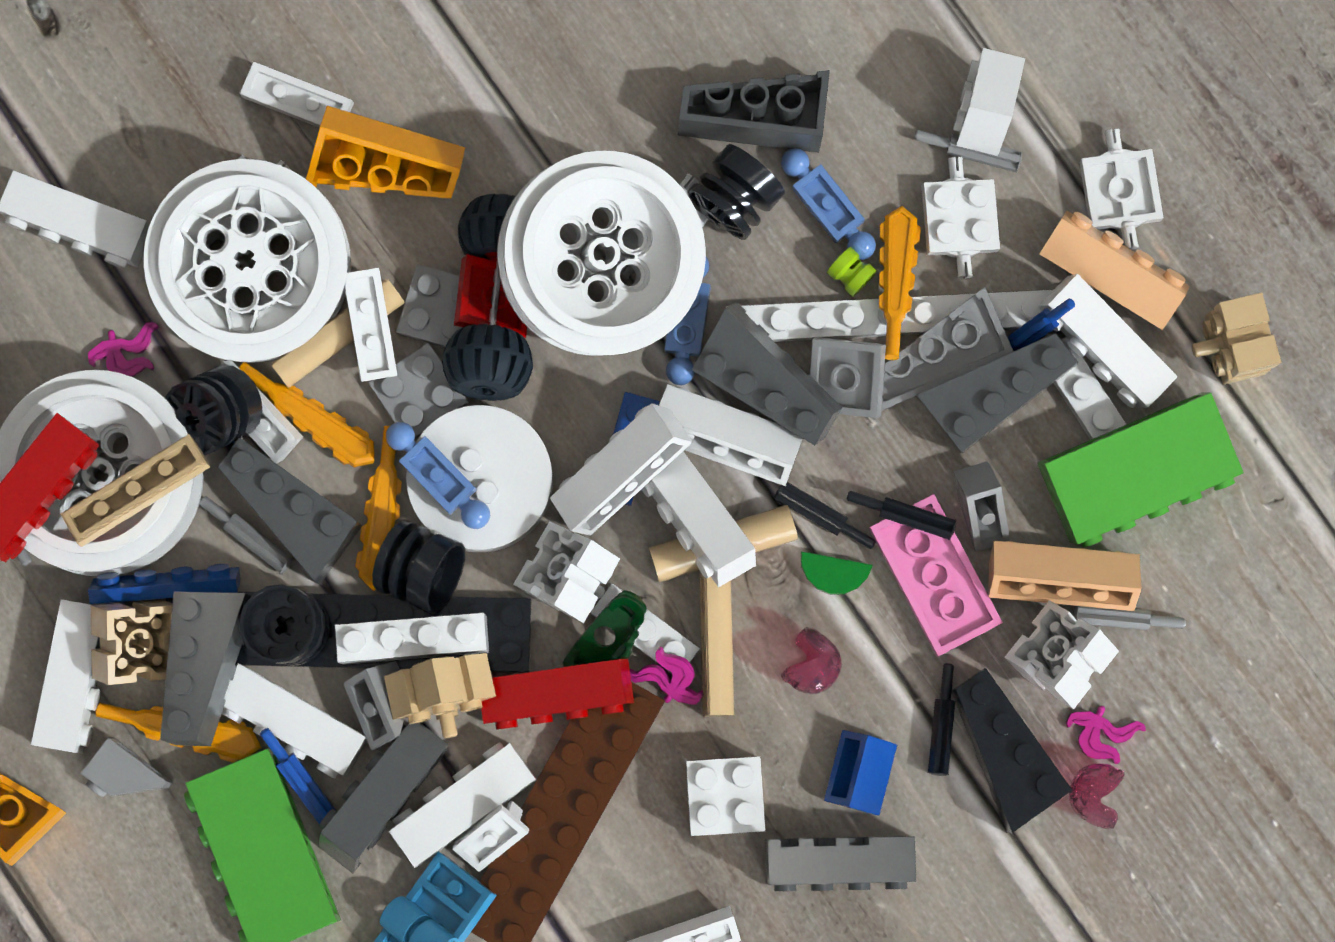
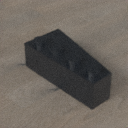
M986 668L980 670L952 690L953 698L956 701L955 703L968 736H970L980 767L983 769L1006 833H1013L1072 791L1069 784Z

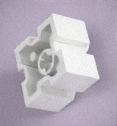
M549 521L535 545L540 550L533 561L527 559L513 585L540 602L584 623L589 613L593 610L597 599H600L605 593V589L600 583L606 585L620 558L594 541L575 532L572 533L566 528Z
M1049 600L1032 622L1036 627L1035 631L1029 638L1022 634L1005 658L1024 679L1042 690L1046 688L1053 697L1074 709L1091 688V684L1088 682L1091 674L1094 671L1101 674L1119 651L1100 629L1081 618L1076 620L1069 611Z

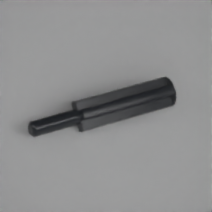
M787 482L786 486L780 485L776 491L775 500L783 505H788L790 509L834 535L838 536L842 532L869 549L874 547L876 540L846 523L847 516L791 483Z
M849 491L846 498L847 501L880 511L879 517L948 540L951 539L956 528V519L954 520L888 497L881 501Z
M950 663L943 665L940 699H935L927 773L935 776L949 775L956 702L951 700L954 665Z

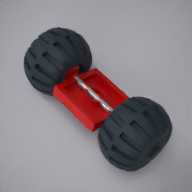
M487 194L479 196L468 204L458 223L459 244L465 256L461 259L454 326L462 328L458 329L448 340L443 352L442 365L446 380L454 391L463 396L478 400L501 401L516 397L528 384L533 370L531 349L525 339L527 326L520 320L507 300L501 284L497 263V246L501 225L509 206L516 197L515 195Z

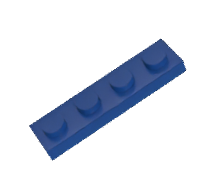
M214 564L204 570H193L192 567L184 566L174 568L171 572L156 573L155 570L145 569L135 572L134 575L119 576V573L107 572L98 575L97 578H93L88 589L89 603L99 604L173 598L174 592L237 593L241 582L239 567H229L228 564Z

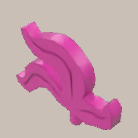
M154 322L145 323L133 340L116 339L115 332L109 330L108 340L101 341L89 351V364L95 367L97 360L107 357L106 366L108 371L122 373L130 377H135L145 368L153 370L154 365L149 359L140 357L128 361L121 351L124 350L134 354L143 353L151 343V333L158 329L159 326Z
M659 647L656 651V660L661 666L651 664L644 666L639 671L630 669L631 680L634 683L644 681L657 682L661 690L667 693L664 697L665 703L675 699L680 703L696 705L704 695L703 690L696 693L691 688H687L695 676L690 662L681 656L664 653L662 647ZM662 667L672 672V681H670L669 676Z
M1102 705L1098 707L1096 713L1091 711L1071 713L1066 721L1067 728L1071 727L1073 723L1084 726L1078 737V744L1082 752L1091 759L1111 758L1114 764H1119L1120 755L1117 749L1101 743L1100 729L1114 743H1123L1131 739L1136 731H1146L1145 725L1139 721H1134L1119 728L1114 727L1109 720L1102 717L1105 711V707Z

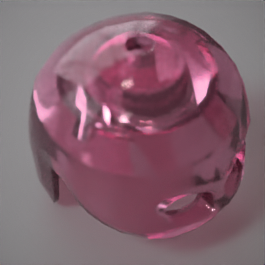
M806 627L796 636L795 643L807 657L803 662L794 664L784 670L781 677L784 682L789 683L797 691L806 694H819L828 690L838 679L842 668V658L839 650L828 637L814 628Z
M1090 764L1081 768L1074 776L1070 785L1072 791L1069 792V801L1074 812L1091 825L1103 829H1114L1118 820L1117 812L1102 804L1101 798L1111 793L1124 778V771L1109 764Z

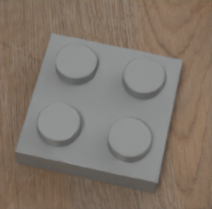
M417 264L396 333L445 348L451 336L458 329L462 328L454 326L459 276Z
M820 337L812 339L810 376L842 407L839 414L870 418L881 417L886 345Z
M429 343L396 364L397 376L375 379L368 382L394 422H405L413 428L415 439L420 437L423 431L442 415L469 404L465 396L457 393L449 386L443 372L442 362Z

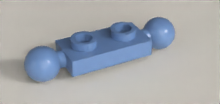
M793 148L786 151L781 159L782 169L787 175L800 179L792 186L793 191L832 240L837 244L846 237L848 240L847 248L852 247L859 254L860 260L871 257L876 249L875 239L871 234L857 229L864 223V217L824 167L820 164L811 171L809 169V157L803 150Z
M707 257L703 278L707 275L710 267ZM701 283L696 299L689 311L666 335L664 350L666 353L675 354V358L666 367V375L675 385H685L694 377L695 372L692 370L694 365L689 358L690 356L699 357L702 352L711 291L710 284Z
M396 422L388 428L386 432L388 445L396 451H405L407 453L399 462L450 515L457 508H460L463 523L471 529L483 528L489 522L490 510L488 506L480 500H471L469 498L477 489L426 436L416 443L413 428L405 422Z

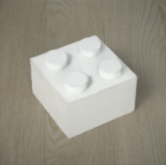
M983 48L979 62L972 60L967 81L965 80L961 93V106L958 109L953 127L954 131L959 132L956 146L998 156L1013 116L1025 58Z
M760 757L686 761L690 836L765 831Z

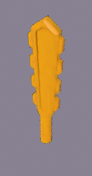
M903 206L887 214L884 222L880 224V240L884 242V246L879 251V263L884 266V270L879 273V286L884 289V293L879 295V309L884 312V318L887 322L885 359L887 360L899 359L901 323L905 319L906 313L911 311L913 298L908 294V291L914 288L915 275L911 272V269L917 265L918 251L914 248V245L919 243L921 227L917 224L918 218Z
M246 362L239 366V369L251 378L256 387L267 394L270 402L283 416H289L293 420L294 427L301 432L308 431L312 435V441L321 448L328 447L332 450L333 457L343 465L349 464L352 467L374 463V441L369 438L368 432L358 426H349L346 424V418L336 412H327L324 410V404L316 399L308 400L303 396V391L295 386L288 388L284 384L275 383Z
M387 425L383 429L380 465L375 470V475L371 476L368 482L367 489L371 493V499L365 502L363 513L367 517V524L361 527L359 540L363 543V548L357 553L355 568L359 571L358 577L372 591L376 590L373 586L372 573L379 549L387 534L395 526V520L400 518V505L396 502V496L401 493L402 481L397 477V470L394 466L396 450L392 449L386 441V432L390 427Z
M99 702L96 709V717L134 725L138 730L144 732L146 738L156 741L160 740L163 707L153 706L150 710L135 711ZM232 719L226 723L219 721L211 746H192L194 752L205 755L215 752L218 753L220 759L232 763L249 757L262 748L256 734L253 732V728L247 727L243 721L239 724ZM173 745V746H177V747H180V748H183V747H184V746H182V745Z

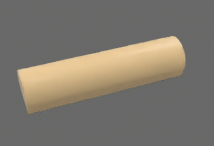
M385 279L382 282L388 316L405 302L389 279ZM348 307L329 320L305 344L272 362L271 366L288 388L354 341Z
M188 434L65 510L60 515L77 544L83 547L211 466L195 440Z
M788 505L735 520L754 546L755 553L798 540L797 531ZM678 538L648 547L659 583L699 571L696 564L697 557L691 549L686 551Z
M700 572L704 717L734 716L731 581L718 587L711 577L705 578Z

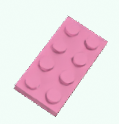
M934 494L912 505L946 517ZM884 519L869 527L936 657L1003 623L955 532L951 539L948 540L888 519Z

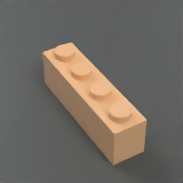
M1066 211L1041 250L1040 255L1072 275L1079 274L1088 285L1163 330L1188 292L1189 285L1184 283L1186 279L1172 269L1165 271L1155 265V260L1149 254L1141 250L1134 252L1124 246V241L1113 232L1105 231L1103 233L1093 227V222L1084 214L1079 212L1072 214Z
M994 541L988 563L989 598L1048 603L1050 600L1055 604L1135 611L1141 592L1140 554L1025 544L1013 541Z

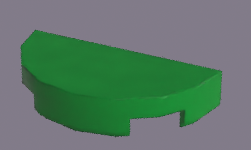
M801 551V568L807 580L817 590L829 595H845L858 589L868 578L873 566Z

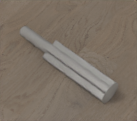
M921 130L915 132V140L947 148V154L962 157L1012 172L1018 171L1022 161V152L1001 146L998 156L956 146L959 136L952 133L951 138Z
M207 496L200 500V506L225 524L223 527L225 531L276 569L280 575L290 567L294 557L288 555L236 513L231 516Z
M1075 606L1073 616L1076 620L1081 618L1091 625L1141 630H1147L1150 626L1181 629L1186 626L1184 618L1151 615V610L1146 609L1127 611Z

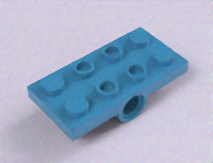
M438 851L407 896H399L386 906L380 917V925L383 929L374 942H464L497 895L445 854Z

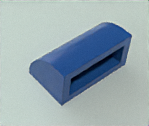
M842 730L824 801L879 816L897 744L866 734Z

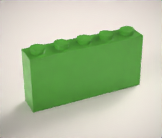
M1211 392L1198 393L1037 462L1069 542L1077 545L1082 544L1083 547H1088L1102 541V534L1113 529L1116 533H1120L1135 527V520L1148 515L1149 519L1164 515L1169 512L1168 506L1178 501H1181L1182 505L1194 502L1202 498L1201 491L1214 487V490L1217 491L1229 487L1235 483L1234 477L1244 473Z
M269 748L185 783L188 792L184 793L187 806L191 813L197 812L202 826L197 827L199 837L205 848L211 847L215 858L211 862L212 870L218 882L224 881L229 895L224 897L227 908L232 917L238 916L242 926V930L238 931L241 942H291L341 921L286 779L276 767L278 759Z

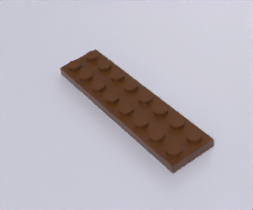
M631 682L634 703L623 704L624 712L602 715L601 708L588 709V717L570 720L521 807L523 812L520 821L529 828L528 834L491 862L480 880V883L497 896L471 933L487 942H531L664 705V699Z

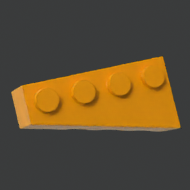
M327 106L319 128L306 180L315 187L318 184L334 185V189L349 190L350 187L371 188V192L385 193L386 190L404 191L405 195L451 199L466 147Z
M1 773L0 858L5 863L13 866L66 812Z

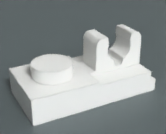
M513 801L508 803L507 808L502 804L457 838L452 850L480 872L528 834L529 828L520 821L523 810Z

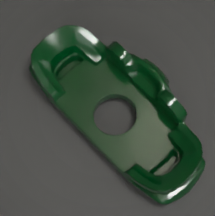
M627 590L620 592L606 605L575 642L563 661V667L628 659L632 653L633 644L639 636L638 629L644 622V615L647 611L642 599L635 593ZM602 626L611 628L615 633L614 642L610 645L599 644L594 638V632L597 628Z

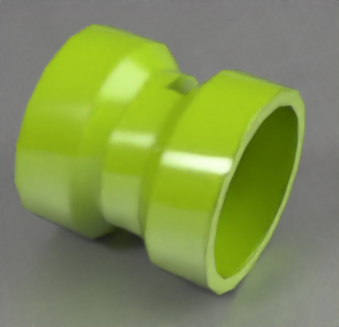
M852 247L844 251L827 271V274L834 280H840L845 285V290L852 297L858 294L877 273V270L870 263L864 264L859 259V254Z

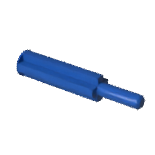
M1068 298L1052 311L1045 308L1008 335L1007 338L1013 351L1037 342L1058 327L1059 323L1057 320L1075 307L1074 300Z
M264 728L260 732V736L279 760L276 767L318 824L321 823L332 808L337 812L294 752L288 755L271 730Z

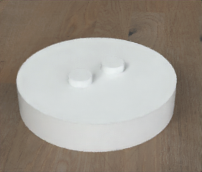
M473 405L458 408L442 415L423 431L416 443L426 436L477 489L469 498L484 502L490 510L489 522L483 528L471 529L463 523L460 508H457L450 515L407 470L406 483L410 502L420 521L433 535H445L462 542L466 551L478 553L498 551L512 546L536 528L546 513L551 500L553 471L549 454L543 441L526 421L502 408Z

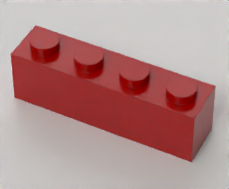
M59 413L54 415L0 483V560L3 562H7L9 558H16L22 552L27 543L24 540L33 528L37 530L46 522L50 515L48 509L57 498L61 500L70 492L74 485L72 479L80 469L86 470L97 457L98 453L95 450L100 444Z
M616 659L494 677L492 680L496 697L482 701L483 707L481 711L483 724L495 723L496 730L518 727L517 720L530 718L531 725L553 722L552 715L566 713V720L588 717V709L601 708L602 715L624 712L623 704L634 703L628 659Z

